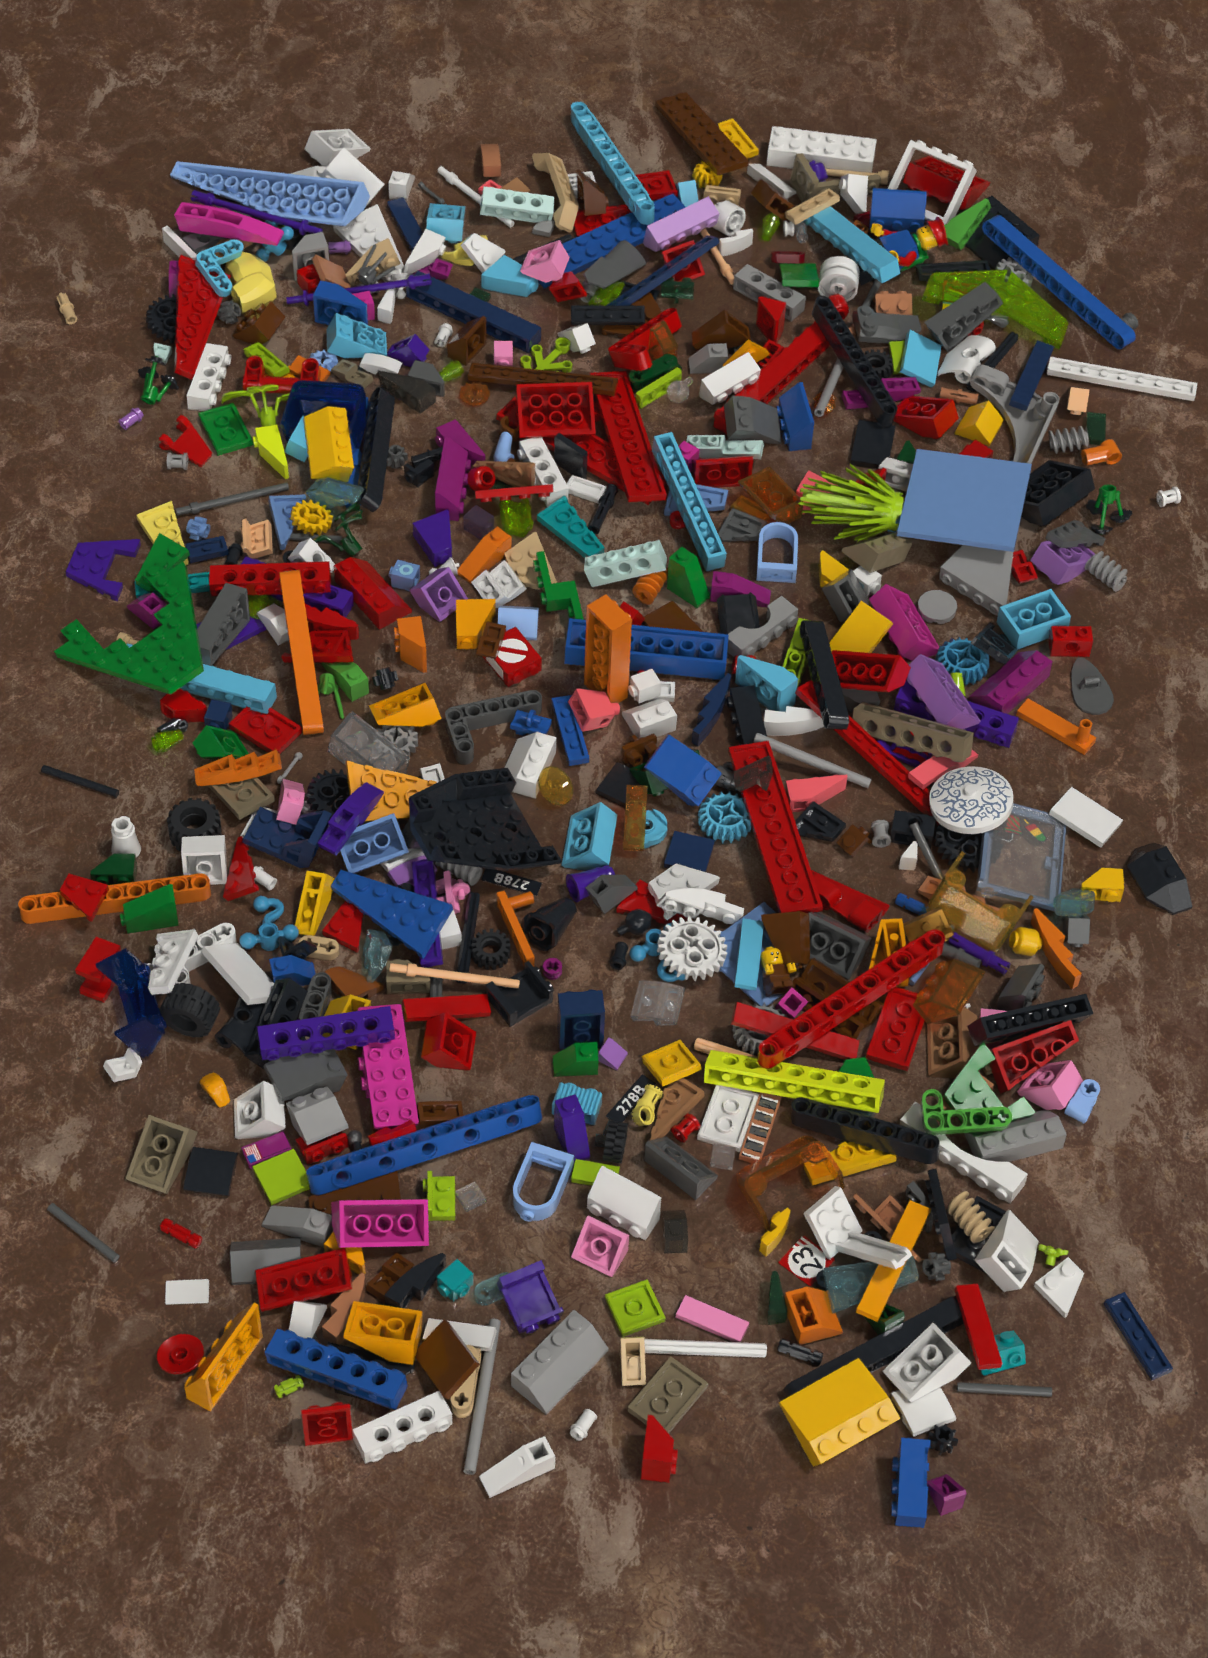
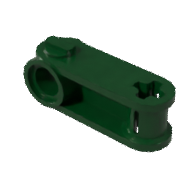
M665 354L652 361L653 365L646 370H632L629 374L633 393L636 394V392L677 367L682 370L677 357L672 354Z

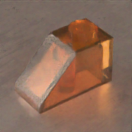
M664 320L650 329L649 356L654 360L665 354L678 356V344Z

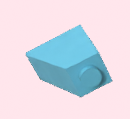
M503 255L481 274V288L522 297H528L532 292H535L539 283L537 279L522 274L520 271L522 265L506 255Z

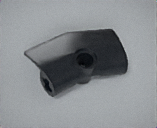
M238 996L233 1016L215 1034L216 1042L226 1049L234 1044L245 1055L266 1003L247 1005Z

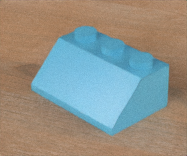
M602 802L571 815L561 866L587 871L609 865L618 815Z

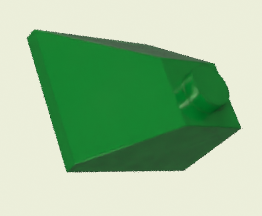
M208 725L192 742L197 750V754L204 759L218 760L231 754L237 759L249 754L235 732Z

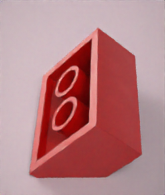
M753 456L692 459L691 475L695 484L714 488L750 486Z

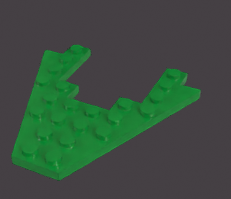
M181 562L168 572L157 563L142 573L147 582L168 603V605L154 614L156 620L162 626L130 648L119 638L103 649L76 619L60 630L68 642L54 651L56 656L60 659L170 695L204 671L188 571L184 562Z

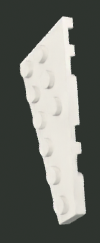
M378 204L362 211L346 226L333 225L334 232L343 241H351V249L360 258L372 245L389 238L401 264L395 266V270L382 277L385 282L394 281L391 274L398 273V269H402L403 273L404 264Z

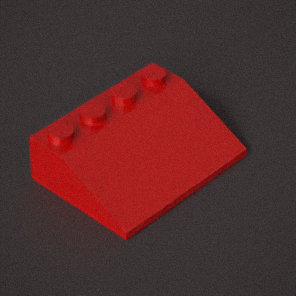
M927 156L909 163L903 183L907 184V187L910 189L925 191L927 196H935L939 198L940 202L948 204V202L951 203L965 171ZM974 176L959 210L970 208L987 189L990 182Z
M592 382L516 384V407L520 438L555 437L558 433L564 436L596 435Z

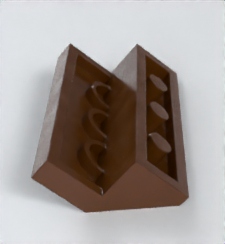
M812 958L802 976L794 978L792 988L808 1001L804 1008L807 1011L850 981L815 958ZM876 999L833 1029L841 1035L859 1040L874 1023L884 1004Z

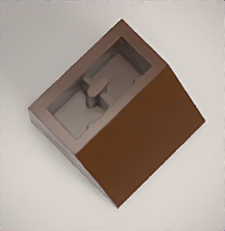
M272 301L265 304L261 303L254 310L251 308L244 314V320L236 325L235 328L237 330L232 336L250 344L258 342L263 344L270 340L286 316Z

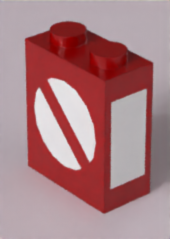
M517 627L506 631L496 659L483 657L507 687L518 684L522 680L542 671L541 656Z

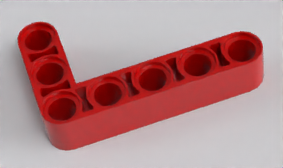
M676 308L664 310L610 346L608 351L614 367L637 371L650 368L653 364L648 350L682 327Z

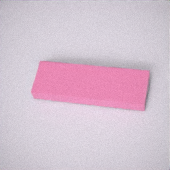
M685 1295L676 1313V1318L731 1342H741L749 1327L748 1321Z

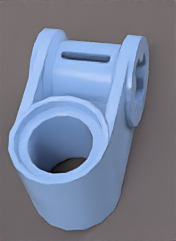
M1092 1079L1084 1080L1068 1103L1064 1114L1085 1124L1097 1101L1100 1085Z

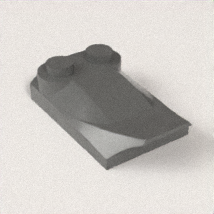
M860 306L857 311L853 310L852 313L858 342L889 343L890 341H906V335L909 330L916 333L921 331L918 315L874 312L869 306Z

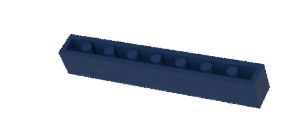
M417 271L414 276L424 275V273ZM431 277L425 280H432V285L416 287V289L406 287V297L464 324L485 316L486 334L501 341H513L514 347L526 353H530L532 346L537 345L541 341L540 326L448 285L443 281Z

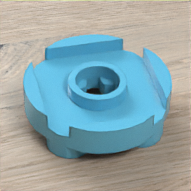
M646 808L637 809L627 819V836L632 842L644 849L660 843L667 836V819L660 811L652 809V811L645 810ZM643 825L651 826L650 829H643Z

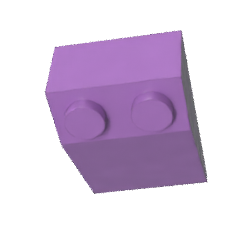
M1050 541L1041 542L1030 561L1035 564L1039 571L1044 572L1051 582L1059 585L1071 581L1084 572L1087 561L1095 553L1083 544H1078V547L1060 548Z

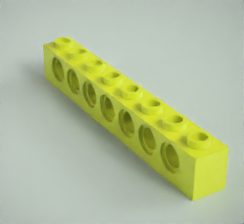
M710 1050L704 1071V1083L794 1099L802 1097L824 1104L879 1113L884 1095L885 1080L785 1062H780L776 1066L766 1069L758 1064L756 1057Z

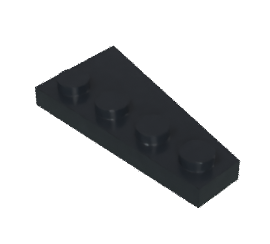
M937 1169L927 1170L929 1179L925 1180L929 1193L928 1196L937 1235L942 1234L947 1260H955L957 1258Z

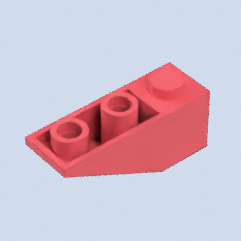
M847 774L786 781L785 792L792 812L805 811L813 801L820 805L844 791L847 784Z

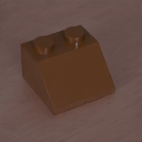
M576 170L578 205L584 215L606 213L608 197L604 195V191L581 170Z
M482 316L469 321L463 328L458 330L457 334L447 343L448 358L465 366L468 365L486 345V317Z

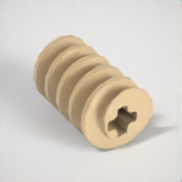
M964 1191L951 1200L947 1212L953 1216L955 1222L959 1223L958 1226L964 1229V1233L970 1236L971 1242L978 1243L987 1238L995 1228L994 1226L988 1227L991 1223L990 1218L982 1220L986 1213L982 1211L977 1214L980 1206L975 1205L972 1207L975 1200L973 1198L966 1200L969 1193Z

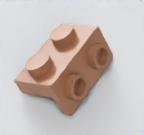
M880 291L878 294H875L873 299L875 302V312L912 315V294H907L906 291H898L896 294Z

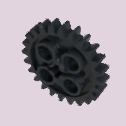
M172 294V298L165 295L164 300L158 297V302L153 300L152 305H149L146 311V323L148 324V329H151V334L157 333L156 338L163 337L164 342L170 339V343H173L176 338L177 298L174 294Z
M332 769L331 773L324 770L323 775L318 773L316 778H312L306 793V797H308L307 804H311L310 810H316V812L325 810L332 813V817L350 796L347 775L344 774L342 769L339 773H336L335 769Z
M941 824L938 825L934 837L936 840L934 846L939 847L937 853H943L941 859L948 858V865L955 863V869L962 866L964 872H966L967 868H970L972 873L975 872L976 868L979 869L982 833L963 834L951 831ZM993 831V838L989 836L992 842L990 866L995 864L1001 853L1002 845L1000 844V839L1002 838H998L999 831Z

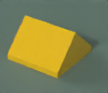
M988 400L968 408L955 434L973 441L976 439L990 447L1004 419Z

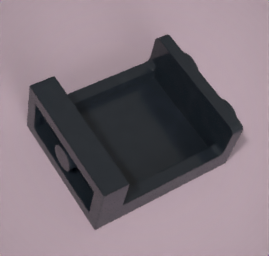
M529 961L524 964L523 971L509 978L520 980L519 988L496 986L493 981L485 985V994H487L489 1002L510 1027L553 1002L554 988L549 981H545L541 976L540 970Z

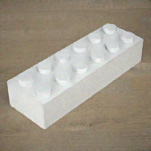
M772 126L767 166L793 169L796 154L803 153L806 160L809 162L815 160L816 163L821 162L826 169L872 173L877 139Z

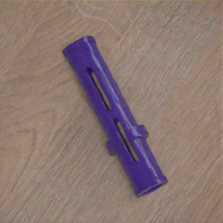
M954 932L952 937L959 940V942L951 938L949 940L950 945L958 949H964L965 953L981 959L982 965L990 966L1003 975L1008 970L1002 968L1001 965L1008 969L1010 968V962L995 955V952L987 951L957 932Z

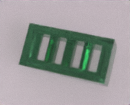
M772 1271L770 1279L768 1325L785 1323L787 1318V1307L777 1271Z

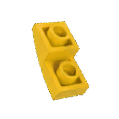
M788 1207L772 1216L770 1231H767L760 1239L759 1251L765 1257L775 1249L786 1232L791 1211Z

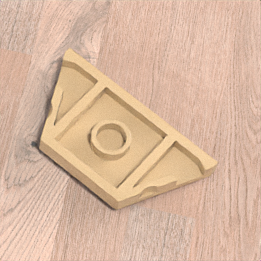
M533 532L505 552L504 559L525 587L540 590L541 588L537 587L536 577L538 572H534L533 560H536V552L544 551L537 533ZM546 557L551 584L557 583L554 573L549 564V561Z

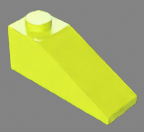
M278 424L255 428L256 436H252L254 448L258 447L259 455L282 477L289 479L288 464Z

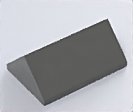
M668 1137L649 1140L645 1144L644 1161L695 1200L718 1177L716 1173Z
M301 1238L231 1242L232 1285L257 1284L255 1270L301 1259Z

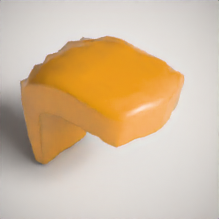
M213 1072L200 1079L201 1087L209 1094L219 1108L226 1106L230 1102L227 1087L218 1074Z

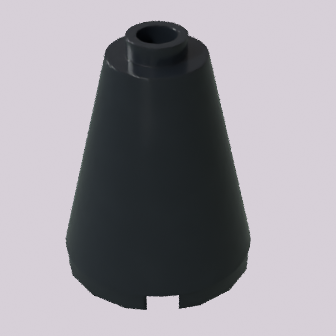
M563 897L528 913L521 921V928L524 934H527L530 938L528 942L541 951L553 949L577 912L576 905L571 899Z

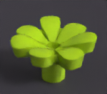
M1039 1244V1250L1047 1255L1045 1264L1054 1266L1056 1257L1067 1255L1069 1252L1061 1248L1054 1249L1052 1246Z

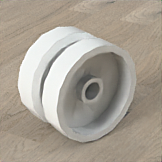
M842 256L830 257L825 260L820 268L818 287L820 295L829 297L834 294H840L846 299V302L854 299L858 291L860 273L858 265L852 259Z

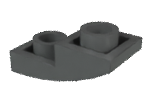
M914 1181L907 1185L905 1192L906 1202L909 1203L911 1200L930 1208L925 1195ZM932 1211L923 1227L927 1233L931 1232L933 1225Z

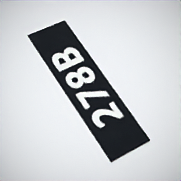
M486 869L481 879L485 882L524 893L531 891L535 896L538 895L542 885L541 882L494 869Z
M642 1074L605 1117L611 1121L623 1122L634 1110L637 1100L642 1098L645 1086L647 1084L655 1086L657 1083Z

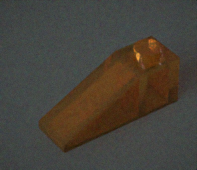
M627 785L623 850L644 851L648 786Z

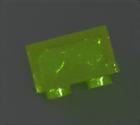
M522 499L520 503L503 500L499 503L503 531L507 534L524 538L533 528L529 499Z

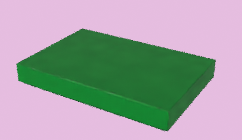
M780 263L779 269L783 287H819V277L815 263Z
M234 403L198 413V418L217 456L253 446V439Z

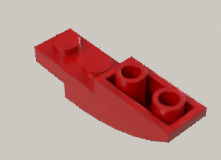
M305 603L309 632L317 630H348L351 640L359 638V628L355 621L347 619L337 611H332L327 607L320 612L317 608Z

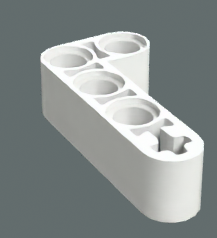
M222 923L198 935L176 981L177 984H191L189 972L209 962L201 953L204 946L237 943L235 928L232 924Z

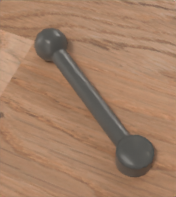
M423 182L418 183V186L434 197L439 204L445 203L443 198H439Z

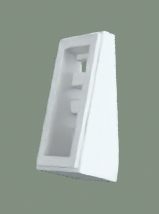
M395 288L386 291L377 307L378 321L388 324L392 322L396 298Z

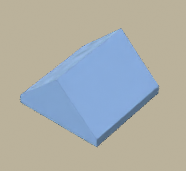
M498 607V624L505 625L506 631L517 627L526 640H537L539 608Z

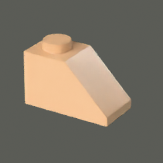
M1069 387L1067 410H1071L1070 414L1081 415L1082 412H1086L1090 390Z

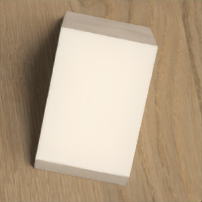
M454 909L440 931L442 950L461 945V931Z
M294 1301L289 1330L296 1333L299 1337L305 1339L313 1338L327 1310V1305L309 1301Z

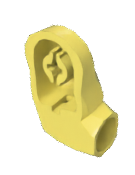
M242 252L239 258L226 262L224 273L231 275L230 281L233 286L231 296L233 302L239 305L241 313H246L251 308L254 310L259 304H265L269 301L273 302L276 299V288L270 266L258 256Z

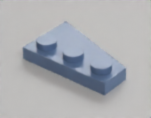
M696 484L708 512L725 510L728 490ZM670 490L664 516L671 515L673 511L678 510Z

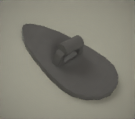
M1082 657L1077 658L1071 672L1072 695L1076 706L1083 712L1092 715L1106 713L1114 703L1113 693L1108 683L1091 662Z

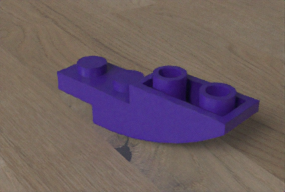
M367 782L355 790L328 821L329 827L319 840V847L337 856L358 825L361 826L383 796L384 791Z

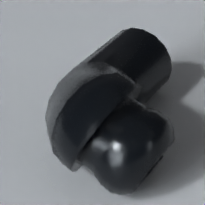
M173 718L159 726L157 732L162 737L169 732L183 733L188 729V722L184 719Z

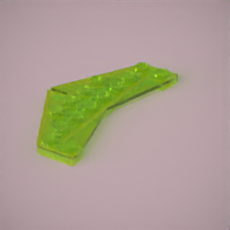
M1008 270L936 272L930 275L921 300L933 304H940V301L954 303L986 282L1000 296L1003 302L994 312L1012 318L1043 337V342L1060 349L1068 327V321L1012 271L1007 282H1004Z

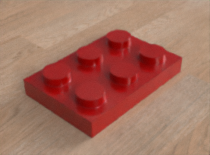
M669 170L636 175L652 201L670 194L678 197V190Z
M246 706L229 723V729L268 753L277 749L279 754H281L303 732L300 725L271 707L268 710V714L253 711L250 707Z

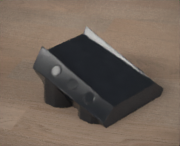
M751 592L742 595L725 596L723 594L717 599V617L720 620L721 634H729L739 626L748 629L760 628L756 596Z

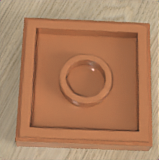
M318 255L312 258L321 281L338 284L344 289L351 288L343 267Z

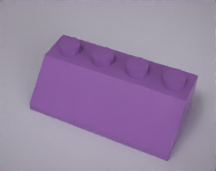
M920 654L909 664L911 669L907 676V681L917 690L916 695L925 702V708L929 714L934 716L935 722L962 730L981 722L942 663Z

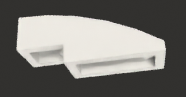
M786 706V712L765 710L764 726L768 736L797 735L824 727L822 718L812 709Z

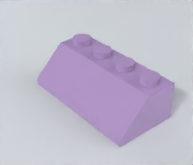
M708 196L648 225L643 244L655 252L661 249L666 250L671 244L675 242L680 243L686 237L697 235L702 229L706 227L711 228L716 225L720 213Z

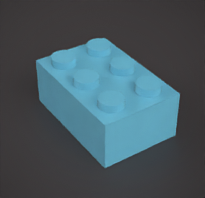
M1049 589L999 607L997 624L1011 644L1018 650L1049 639L1051 626H1069L1071 615L1053 590Z

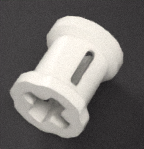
M1172 487L1171 490L1166 491L1158 490L1156 492V500L1160 507H1165L1169 503H1180L1181 494L1178 487Z

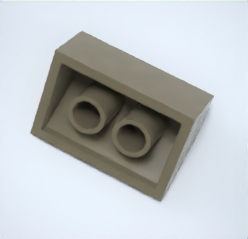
M897 532L844 547L842 552L866 571L872 573L904 562L913 542L907 539V537L897 536Z

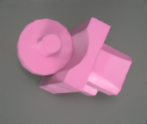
M448 870L443 872L444 878L436 881L437 893H446L445 896L438 897L437 900L452 904L456 914L460 913L459 900L465 899V895L469 894L470 886L464 883L462 879L456 881V879L451 878V872Z

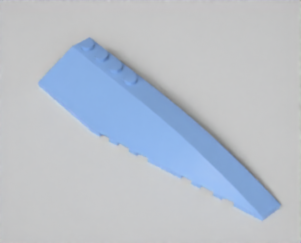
M179 161L176 162L170 174L172 178L235 202L295 221L306 219L312 223L346 226L364 211L370 198L364 182Z

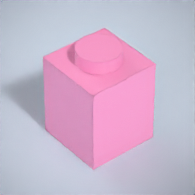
M494 341V365L513 367V341Z

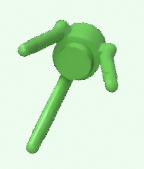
M324 673L319 677V684H317L318 694L321 692L328 695L333 691L340 718L344 719L335 677L330 673Z

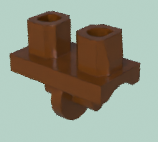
M653 733L639 739L634 734L629 736V743L622 746L623 763L625 765L630 763L636 767L641 765L643 757L648 756L651 758L658 748L656 735Z

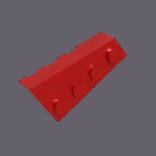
M1071 1020L990 1050L996 1059L989 1065L1000 1094L1013 1088L1016 1084L1030 1076V1074L1079 1041Z

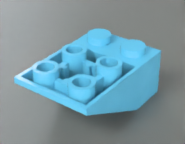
M336 313L327 328V352L342 358H363L365 353L387 356L386 332Z

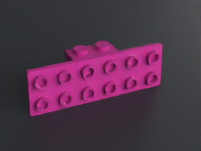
M394 1004L359 1007L357 1011L390 1006L395 1032L394 1040H390L387 1043H369L363 1046L362 1055L358 1057V1069L363 1071V1077L360 1079L361 1090H365L366 1098H370L374 1128H394L409 1120L413 1121L415 1126H417L419 1120L402 1006ZM369 1026V1027H367L366 1029H367V1030H373V1029H375L376 1027H374V1026Z

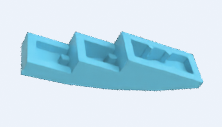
M742 919L734 985L736 988L756 991L764 926L762 921Z

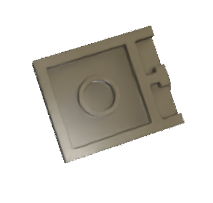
M803 153L796 154L789 182L802 203L829 188L838 194L839 198L842 197L840 195L841 189L839 188L840 179L819 182L816 173L812 170L809 161L806 160ZM868 175L867 194L872 193L873 188H879L881 181L879 175Z

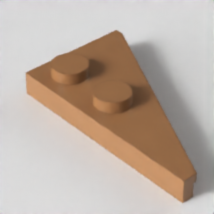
M476 461L473 465V468L479 466L490 467L495 473L497 480L513 487L535 486V463Z
M684 1078L668 1084L664 1088L663 1099L660 1101L656 1114L657 1120L655 1126L652 1127L650 1140L663 1138L671 1130L672 1126L676 1125L686 1113L705 1097L704 1091Z

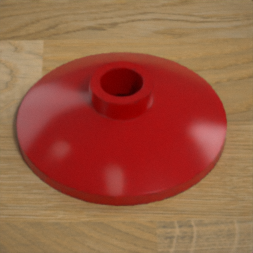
M178 1334L168 1338L161 1344L157 1352L159 1366L170 1374L190 1372L199 1365L204 1357L202 1342L197 1337L189 1334Z

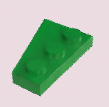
M159 533L135 579L136 585L152 593L155 589L147 582L142 573L157 563L168 572L190 556L189 550Z

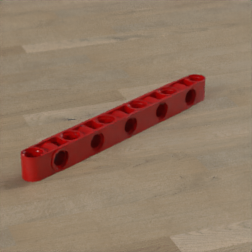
M937 929L926 932L777 1030L773 1035L760 1043L757 1057L758 1064L766 1069L776 1066L923 969L942 954L945 942L944 933Z

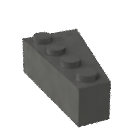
M225 583L198 627L197 631L203 664L212 666L250 621L247 588Z

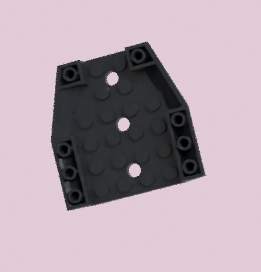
M508 768L454 774L409 797L410 829L428 861L502 871L561 864L562 862L553 845L541 847L511 795L516 781Z

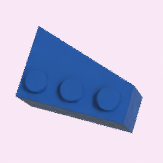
M901 1438L897 1457L892 1458V1471H896V1479H892L891 1494L896 1495L895 1501L891 1503V1516H895L896 1526L920 1528L925 1526L928 1499L927 1471H929L927 1454L930 1448V1440Z

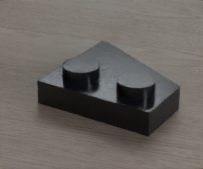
M814 801L795 821L800 836L831 842L846 828L845 822Z

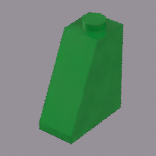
M680 547L669 557L667 589L695 608H699L710 598V594L697 556Z
M172 884L163 886L123 904L124 913H120L121 924L126 926L127 934L179 926Z

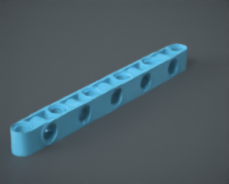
M583 102L572 103L571 122L577 133L637 220L644 225L652 224L655 220L654 203L586 104Z

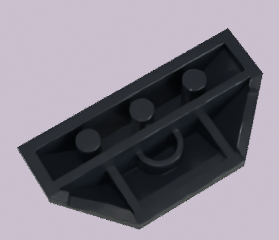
M1151 843L1135 848L1127 869L1144 898L1157 907L1167 910L1172 915L1192 909L1187 879L1167 846Z

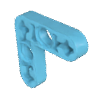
M233 239L203 250L196 256L195 264L218 296L227 297L231 294L232 283L219 265L239 258L242 255L244 246L239 240ZM221 252L224 254V257H217L215 253ZM209 272H216L219 276L213 277Z

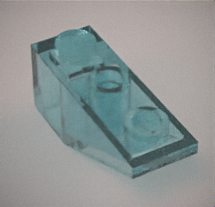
M326 477L316 480L306 491V494L315 504L319 501L320 506L326 505V508L331 509L335 506L341 507L345 504L356 503L364 489L361 486Z

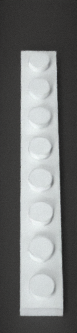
M1050 357L1047 375L1190 401H1194L1197 383L1055 357Z

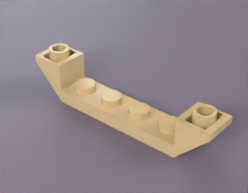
M535 153L532 155L535 168L539 171L550 173L555 191L560 200L561 206L553 214L555 226L559 230L571 233L579 205L562 159L550 153Z

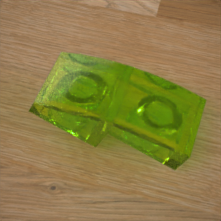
M615 282L605 289L600 288L590 299L588 305L607 306L610 298L617 299L621 294L625 283Z

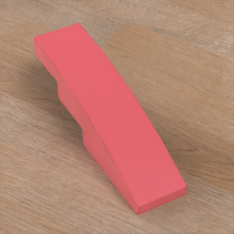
M972 750L971 756L963 762H953L950 758L933 756L910 771L908 778L923 790L931 783H935L945 773L967 766L978 757V754Z

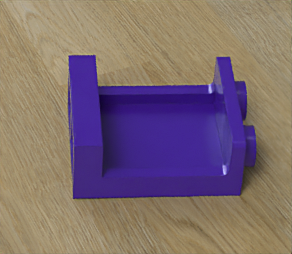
M542 1260L504 1275L497 1281L498 1288L519 1334L523 1332L531 1334L540 1329L539 1326L544 1323L552 1325L560 1321V1317L564 1313L563 1307H559L544 1274L545 1267Z

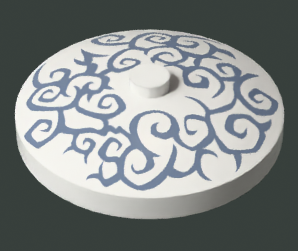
M973 766L957 768L942 775L932 786L929 795L930 810L936 821L951 831L963 834L984 833L997 828L1007 820L1013 809V791L1008 781L993 770Z

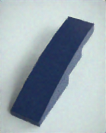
M729 673L704 697L703 709L698 713L697 726L692 730L691 743L697 747L709 735L723 711L730 689L731 675Z

